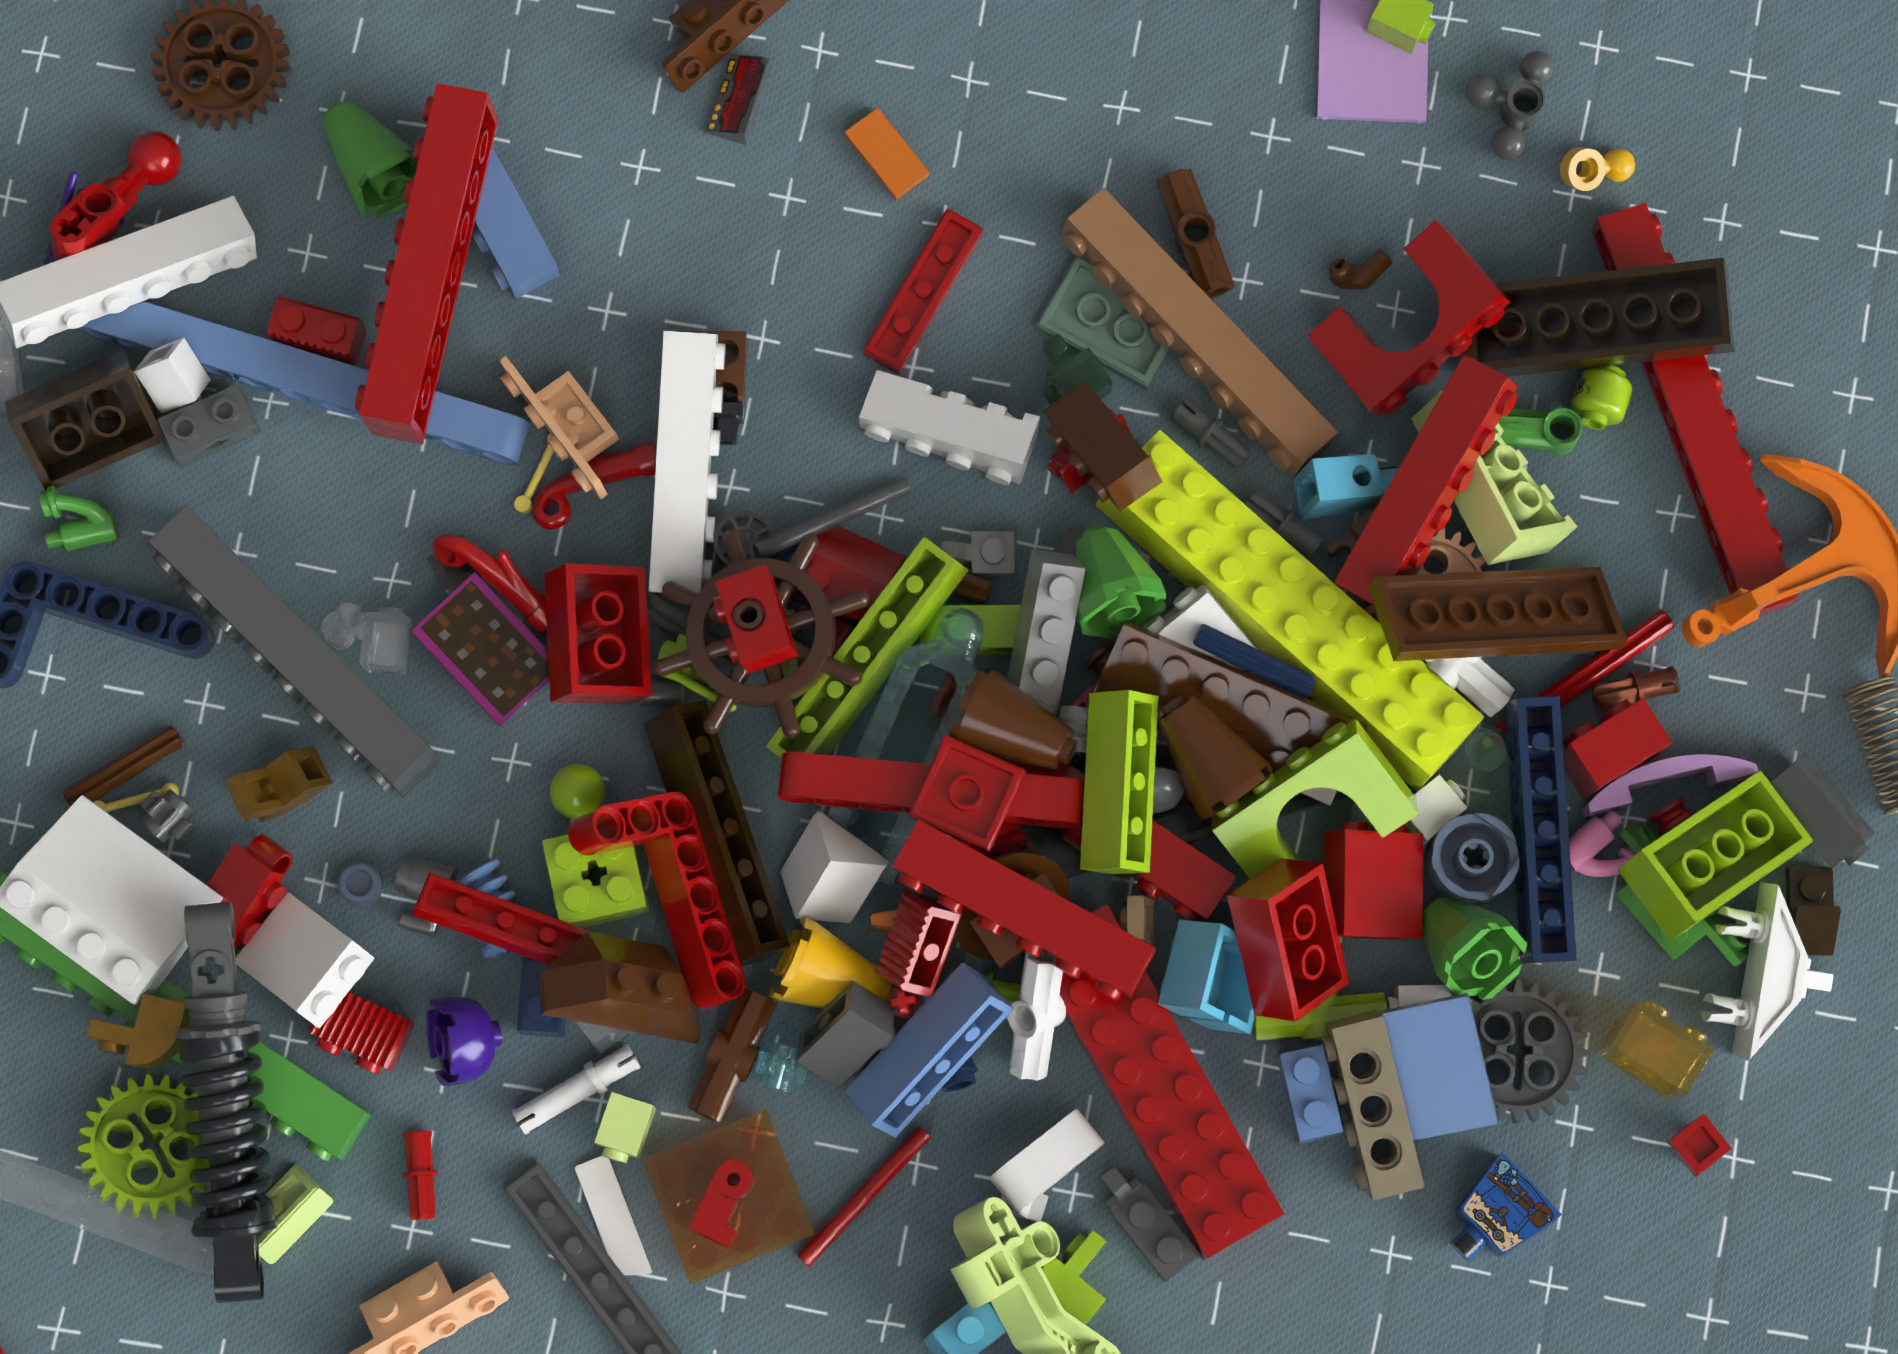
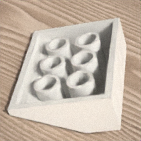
M83 795L76 800L17 863L0 886V907L130 1003L140 1005L143 993L153 995L188 948L184 923L185 906L220 903L224 898Z

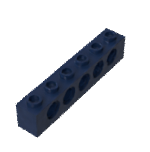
M1560 696L1516 698L1508 701L1504 708L1512 832L1515 836L1519 852V869L1515 877L1518 929L1520 936L1527 943L1525 954L1520 950V961L1522 964L1577 961Z

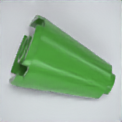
M339 102L331 106L326 112L322 127L354 206L361 215L367 217V213L373 212L377 218L388 216L408 205L404 202L405 186L409 177H415L418 165L417 162H414L415 148L357 103Z

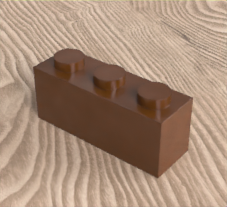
M1086 381L1043 410L1051 424V427L1046 430L1048 436L1060 451L1066 447L1071 453L1067 455V458L1081 477L1086 473L1092 477L1088 483L1101 502L1110 499L1121 512L1163 482L1149 456Z

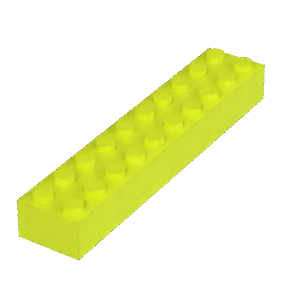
M1159 430L1142 449L1151 459L1163 482L1121 512L1110 499L1101 502L1098 498L1095 506L1187 588L1193 587L1196 590L1204 584L1260 651L1314 676L1316 683L1309 696L1318 704L1367 724V734L1399 776L1418 792L1471 736L1485 716L1421 660L1393 661L1381 624L1166 434Z

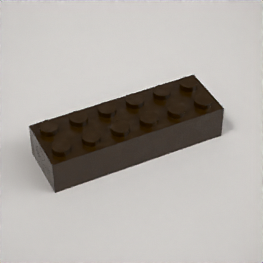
M1724 258L1496 283L1510 303L1503 309L1505 314L1496 324L1489 328L1482 327L1471 337L1472 343L1468 347L1469 357L1507 377L1735 352L1727 265Z

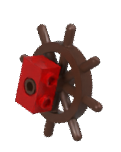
M728 530L723 535V541L731 565L714 575L701 588L699 593L672 581L666 582L663 585L662 593L666 598L690 609L686 623L687 650L657 660L654 663V671L659 676H666L692 666L695 667L704 682L718 694L703 724L704 730L709 734L719 732L735 703L753 708L775 706L784 735L787 738H796L800 733V726L792 701L810 690L824 673L850 686H856L861 682L862 674L858 669L832 658L836 643L835 617L866 607L869 603V595L865 591L860 590L828 601L817 582L805 572L819 545V539L815 534L808 533L803 536L788 563L769 558L747 560L739 533L735 530ZM794 590H797L808 600L811 607L785 616L784 609ZM712 619L729 627L731 635L707 643L710 620ZM815 624V637L812 648L792 638L791 632ZM730 654L735 665L728 677L715 667L712 659ZM793 658L802 662L793 673L784 678L780 665L781 662ZM761 669L764 670L768 684H745L750 673Z

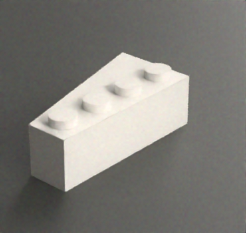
M876 370L859 416V427L865 429V435L880 442L887 443L891 438L905 443L906 450L920 456L928 457L930 453L946 458V464L959 470L969 471L970 467L987 472L986 477L989 480L1002 485H1010L1011 481L1018 484L1021 483L1037 440L1040 416L1025 412L1023 420L1016 419L1006 412L1007 408L1005 406L989 402L988 406H982V408L974 407V403L963 394L943 391L939 397L932 395L933 388L928 384Z

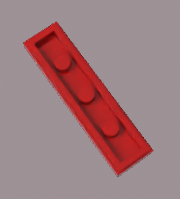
M946 209L864 347L863 355L900 375L983 235L984 228L950 209Z
M430 872L412 914L413 916L547 965L555 961L588 932V930Z

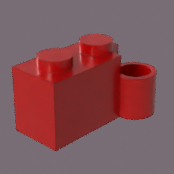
M265 834L255 837L248 846L234 843L207 884V886L224 897L220 903L232 902L235 920L234 948L243 949L261 927L272 908H275L286 895V887L281 884V881L292 864L293 856Z

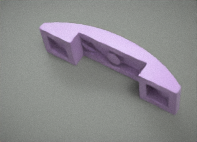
M1696 754L1667 758L1646 764L1620 776L1598 792L1581 812L1584 819L1606 814L1610 810L1626 809L1632 803L1629 790L1704 773L1708 789L1745 781L1759 772L1755 763L1730 756Z

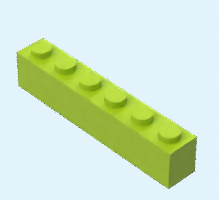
M923 537L833 656V658L858 669L862 674L861 682L856 686H850L824 673L794 708L800 726L799 735L796 738H787L782 731V727H780L766 747L780 758L782 753L785 752L830 755L969 570L929 539Z

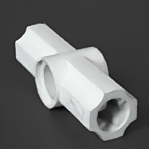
M1482 657L1425 660V664L1453 689L1457 688L1489 717L1500 711L1515 691L1508 681L1481 660Z
M1043 951L1039 958L1026 952L1019 1000L1010 1004L1014 1009L1007 1016L1009 1026L1014 1032L1009 1062L1011 1067L1010 1073L1019 1079H1032L1035 1081L1047 1076L1054 1027L1059 1026L1066 1016V1007L1059 995L1063 972L1055 967L1058 959Z

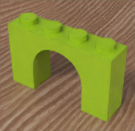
M1356 718L1347 724L1343 722L1335 724L1324 733L1322 741L1310 749L1307 747L1298 749L1289 756L1285 766L1273 774L1272 772L1263 774L1266 778L1245 795L1227 807L1220 802L1214 809L1212 831L1249 879L1281 858L1301 860L1280 833L1277 827V820L1284 805L1302 791L1312 788H1330L1344 793L1357 804L1382 838L1419 814L1417 798Z

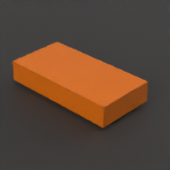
M878 107L844 132L845 138L895 201L929 177L927 168Z

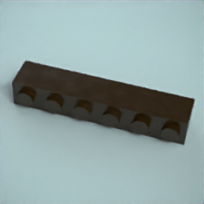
M704 700L672 706L643 724L667 793L680 792L686 795L694 807L741 966L761 962L791 945L718 734H709L704 730L703 724L710 712L707 702Z

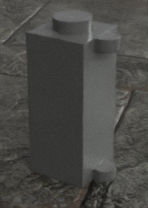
M1804 753L1770 782L1813 839L1811 845L1832 869L1843 860L1850 866L1869 850L1865 842L1875 832L1807 753Z

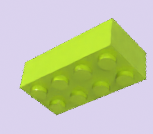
M1760 770L1640 850L1617 870L1671 942L1786 863L1811 844L1813 839Z

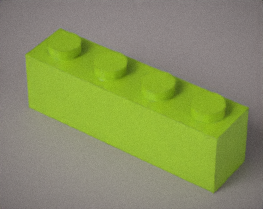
M1132 690L1089 693L1081 870L1105 874L1150 873L1159 696Z

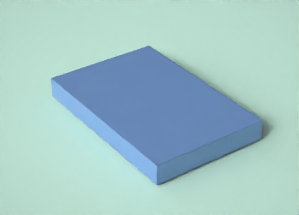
M1468 993L1381 1011L1380 1014L1384 1016L1413 1141L1498 1124Z

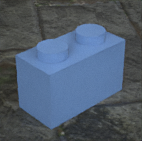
M1323 1045L1280 1054L1277 1060L1297 1145L1341 1135L1343 1128Z

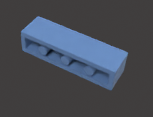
M492 147L474 224L476 229L473 230L472 238L481 254L489 251L496 265L492 266L490 270L501 291L509 287L514 298L517 299L559 277L560 273L553 256Z
M962 962L955 971L945 978L944 983L936 990L933 996L918 1007L914 1016L893 1037L888 1047L882 1050L856 1076L855 1080L844 1092L872 1126L896 1138L1014 1008L985 975Z

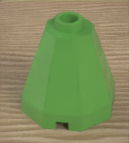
M1097 525L1088 528L1082 533V537L1076 541V558L1086 568L1077 610V621L1083 635L1103 638L1118 635L1116 627L1123 625L1125 620L1142 627L1145 623L1166 610L1164 601L1166 599V592L1161 579L1118 529Z
M1451 897L1437 898L1423 912L1422 933L1436 975L1454 996L1468 993L1469 996L1477 995L1481 1000L1492 999L1519 975L1522 963L1517 958L1520 950L1525 954L1527 943L1502 915Z

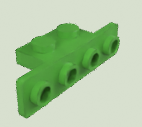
M1633 821L1619 833L1636 854L1658 839L1650 828L1645 825L1640 826L1636 821ZM1628 884L1616 893L1619 899L1673 961L1705 935L1711 939L1734 967H1737L1748 956L1745 937L1717 933L1715 924H1726L1717 914L1718 909L1670 942Z

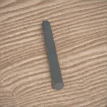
M906 478L899 479L753 544V551L757 558L771 556L800 543L803 536L808 533L818 535L911 493V487Z

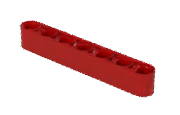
M804 752L782 753L777 798L793 803L909 814L930 764ZM1025 774L1003 823L1065 829L1082 827L1085 782L1074 778Z

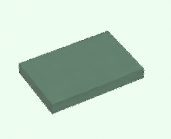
M1076 256L1038 320L1035 329L1147 390L1169 352L1170 346L1164 348L1158 344L1153 338L1151 328L1146 324L1145 320L1140 316L1138 318L1132 316L1123 306L1122 298L1111 286L1106 287L1097 280L1092 271L1094 265L1082 256Z

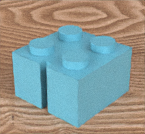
M1179 920L1171 945V954L1165 978L1161 984L1158 1005L1180 1016H1186V1019L1209 1030L1251 1034L1255 1015L1235 931L1221 923Z

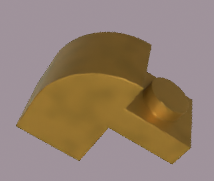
M309 746L286 751L262 769L235 774L225 784L232 796L234 805L240 811L244 821L258 818L262 823L284 815L310 801L331 786L333 781L315 747Z
M143 993L134 1028L90 1019L86 1036L99 1041L97 1049L123 1055L125 1047L129 1048L125 1064L135 1068H152L164 1064L179 1052V1042L175 1036V1030L189 1025L190 1011L184 1007V1002Z

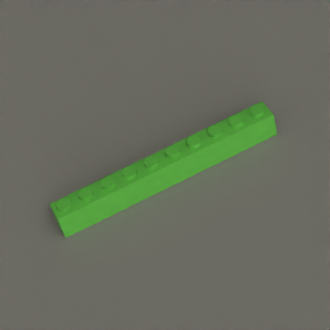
M2 873L0 876V886L8 877L5 873ZM0 907V945L3 944L5 939L9 940L19 947L15 954L17 957L36 969L39 968L41 963H44L56 971L51 978L53 981L74 993L77 987H80L92 995L87 1002L108 1017L115 1010L128 1019L124 1026L135 1027L140 1005L130 1003ZM164 979L153 994V996L184 1002V998L190 996L166 979ZM259 1041L256 1046L248 1049L247 1051L258 1054L262 1059L261 1068L250 1075L262 1079L264 1090L252 1099L263 1102L266 1111L273 1115L269 1123L289 1137H292L294 1132L297 1131L310 1139L306 1148L327 1162L332 1155L344 1160L372 1118V1115ZM178 1052L172 1059L182 1065L183 1062H181Z

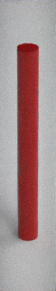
M918 1126L804 1246L797 1256L810 1267L925 1146L931 1137Z

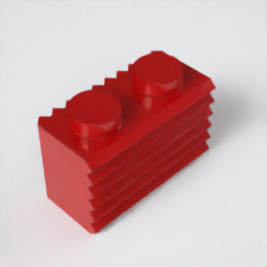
M281 296L276 298L266 330L272 341L353 366L357 364L366 335V329L362 320H360L361 318Z
M905 891L901 894L903 899L898 902L900 907L895 910L897 916L892 918L894 924L889 927L891 933L886 935L888 941L883 943L885 948L881 951L882 957L878 959L879 966L875 968V971L878 975L903 991L932 997L962 913L958 915L937 903L938 899Z
M348 992L320 1029L312 1024L308 1032L318 1037L315 1046L336 1056H339L342 1049L357 1056L355 1065L378 1075L381 1068L390 1072L394 1070L415 1024L400 1015Z

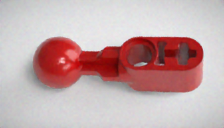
M157 131L146 132L136 137L127 152L128 167L118 177H108L102 184L87 186L52 219L50 235L55 261L109 242L120 228V219L138 201L137 193L145 185H164L177 176L182 165V153L172 137Z

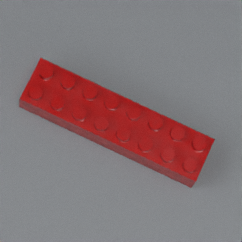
M440 83L436 84L434 96H428L425 102L423 119L427 122L424 137L419 136L415 144L414 162H417L418 165L415 177H409L405 186L404 202L408 204L405 219L400 218L396 225L394 242L398 245L395 260H389L386 267L385 285L389 286L386 301H380L376 309L375 326L379 327L376 343H370L367 348L365 368L369 369L366 385L360 384L355 400V409L359 410V416L373 435L422 445L424 444L499 121L487 92Z
M1107 904L1092 912V914L1121 929ZM1146 971L1132 997L1128 998L1121 994L1118 1001L1096 990L1094 987L1097 980L1086 974L1081 973L1079 979H1076L1063 972L1059 995L1066 1007L1065 1017L1203 1260L1284 1215L1285 1213L1168 1009L1158 1005L1160 995Z

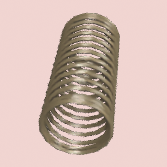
M1892 675L1855 685L1844 690L1841 694L1844 696V702L1852 703L1846 709L1849 712H1855L1850 717V720L1859 721L1854 725L1853 729L1857 731L1863 730L1857 734L1856 738L1865 740L1859 746L1863 749H1868L1864 752L1863 757L1872 758L1866 763V766L1876 767L1870 771L1869 775L1873 777L1879 776L1872 784L1881 786L1875 793L1885 795L1879 800V803L1887 804L1881 809L1884 811V815L1898 813V798L1889 799L1898 794V788L1885 790L1898 784V778L1881 780L1897 774L1898 768L1881 772L1877 771L1898 763V758L1874 762L1898 752V747L1878 753H1870L1898 742V737L1874 744L1868 743L1888 734L1898 732V726L1875 734H1864L1884 725L1898 722V716L1871 725H1861L1880 716L1897 712L1898 706L1867 716H1857L1871 709L1898 701V696L1863 707H1853L1870 699L1897 691V686L1892 687L1897 682Z

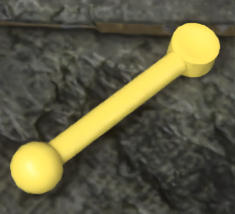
M550 433L547 436V440L552 437ZM549 443L524 495L517 497L514 502L516 510L522 514H527L532 510L533 502L531 498L554 453Z
M172 782L164 784L162 789L155 790L162 797L169 789L175 794H179L178 786ZM152 791L106 804L100 800L93 803L108 813L109 811L140 804Z

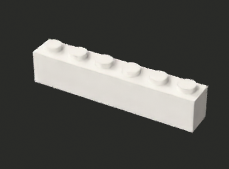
M231 196L1 281L0 318L16 348L27 344H37L44 341L48 336L67 329L80 328L96 318L110 313H120L136 303L150 298H160L176 288L190 283H200L216 273L244 266L249 261L257 258L255 234L235 197Z
M663 332L649 592L662 593L663 585L666 582L672 581L699 593L701 588L712 578L713 560H705L706 542L714 543L715 517H708L709 499L716 500L718 474L710 473L711 456H719L720 430H713L714 413L722 412L723 387H715L716 369L724 370L725 344L718 343L717 334Z

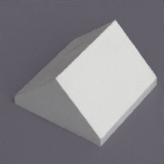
M818 810L780 871L795 919H801L803 916H806L816 921L851 923L889 861Z

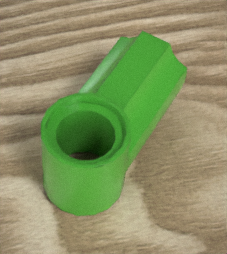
M1556 408L1553 411L1512 409L1506 417L1502 416L1498 422L1504 430L1500 437L1506 445L1512 448L1547 450L1554 455H1566L1576 447L1582 431L1580 417L1573 410L1567 408ZM1555 424H1564L1570 428L1572 436L1565 440L1557 439L1551 434L1550 427Z

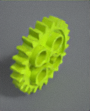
M146 1074L144 1086L138 1087L136 1082L130 1077L127 1082L128 1091L122 1092L118 1087L112 1085L111 1101L99 1096L96 1098V1104L101 1112H86V1121L93 1127L80 1128L79 1130L80 1138L90 1142L78 1146V1156L90 1158L81 1164V1172L87 1174L95 1173L88 1181V1187L90 1190L101 1186L104 1187L100 1194V1201L102 1203L110 1200L112 1197H116V1212L118 1213L127 1204L133 1205L134 1218H138L143 1207L149 1208L152 1218L157 1219L159 1207L165 1206L171 1216H173L176 1211L175 1202L180 1200L185 1206L190 1208L192 1207L190 1194L192 1191L196 1193L207 1192L203 1182L194 1183L190 1180L189 1173L194 1169L209 1168L208 1158L177 1160L170 1153L179 1144H187L189 1146L200 1145V1135H189L185 1129L188 1122L199 1121L198 1111L185 1110L183 1104L185 1099L197 1097V1091L188 1097L186 1095L187 1087H184L182 1082L176 1089L170 1088L168 1075L164 1076L160 1086L153 1084L150 1074ZM161 1108L166 1110L171 1117L166 1123L155 1125L150 1123L146 1116L151 1110ZM133 1114L137 1117L143 1131L152 1144L159 1142L160 1157L175 1173L174 1178L166 1176L157 1156L150 1148L144 1150L143 1136L136 1126L129 1121V1115ZM117 1132L127 1133L133 1139L131 1144L123 1149L112 1147L108 1140ZM141 1168H149L157 1175L156 1179L147 1185L136 1183L132 1176Z

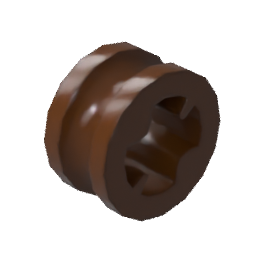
M1112 640L1102 645L1083 665L1086 670L1092 669L1095 671L1096 680L1099 679L1113 648L1114 642Z

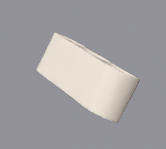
M1075 1109L1003 1165L989 1179L1016 1213H1019L1097 1151L1105 1142L1080 1111Z

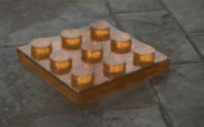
M767 1110L642 1159L690 1284L815 1235ZM735 1159L749 1166L753 1174L754 1186L749 1196L739 1202L728 1227L738 1232L731 1250L691 1232L689 1226L718 1167L728 1160Z

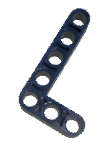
M21 561L12 565L6 572L0 588V657L6 656L8 659L7 668L0 674V688L3 689L12 687L21 678L44 613L191 659L205 657L214 647L215 636L212 629L202 617L195 613L36 563ZM28 576H37L38 582L35 589L30 593H20L19 587L22 580ZM71 588L78 589V599L74 604L67 607L60 605V598L63 592ZM111 601L119 602V612L115 617L108 620L101 619V609L106 603ZM151 614H159L161 621L158 628L152 632H143L141 626L144 618ZM22 616L23 624L20 630L14 634H6L4 630L6 622L11 617ZM191 627H200L202 634L199 641L193 645H184L182 642L184 632Z

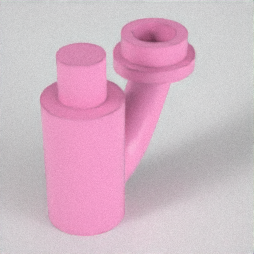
M1610 810L1601 819L1593 816L1569 837L1571 872H1579L1591 877L1619 875L1620 873L1617 869L1636 855L1628 847L1618 851L1620 859L1596 860L1593 858L1614 840L1612 832L1623 823L1613 810Z

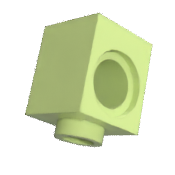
M611 1092L594 1142L597 1146L604 1148L602 1156L626 1164L629 1156L640 1159L656 1111L654 1105Z

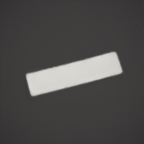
M600 1156L575 1167L576 1174L608 1255L624 1276L652 1274L650 1264L609 1158Z

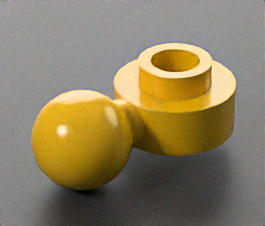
M1576 147L1565 154L1560 165V174L1563 182L1568 187L1581 191L1595 189L1602 182L1604 176L1614 182L1625 181L1631 177L1635 170L1634 157L1629 151L1622 148L1612 149L1602 157L1596 150ZM1581 162L1582 169L1580 173L1577 175L1576 167L1578 163Z

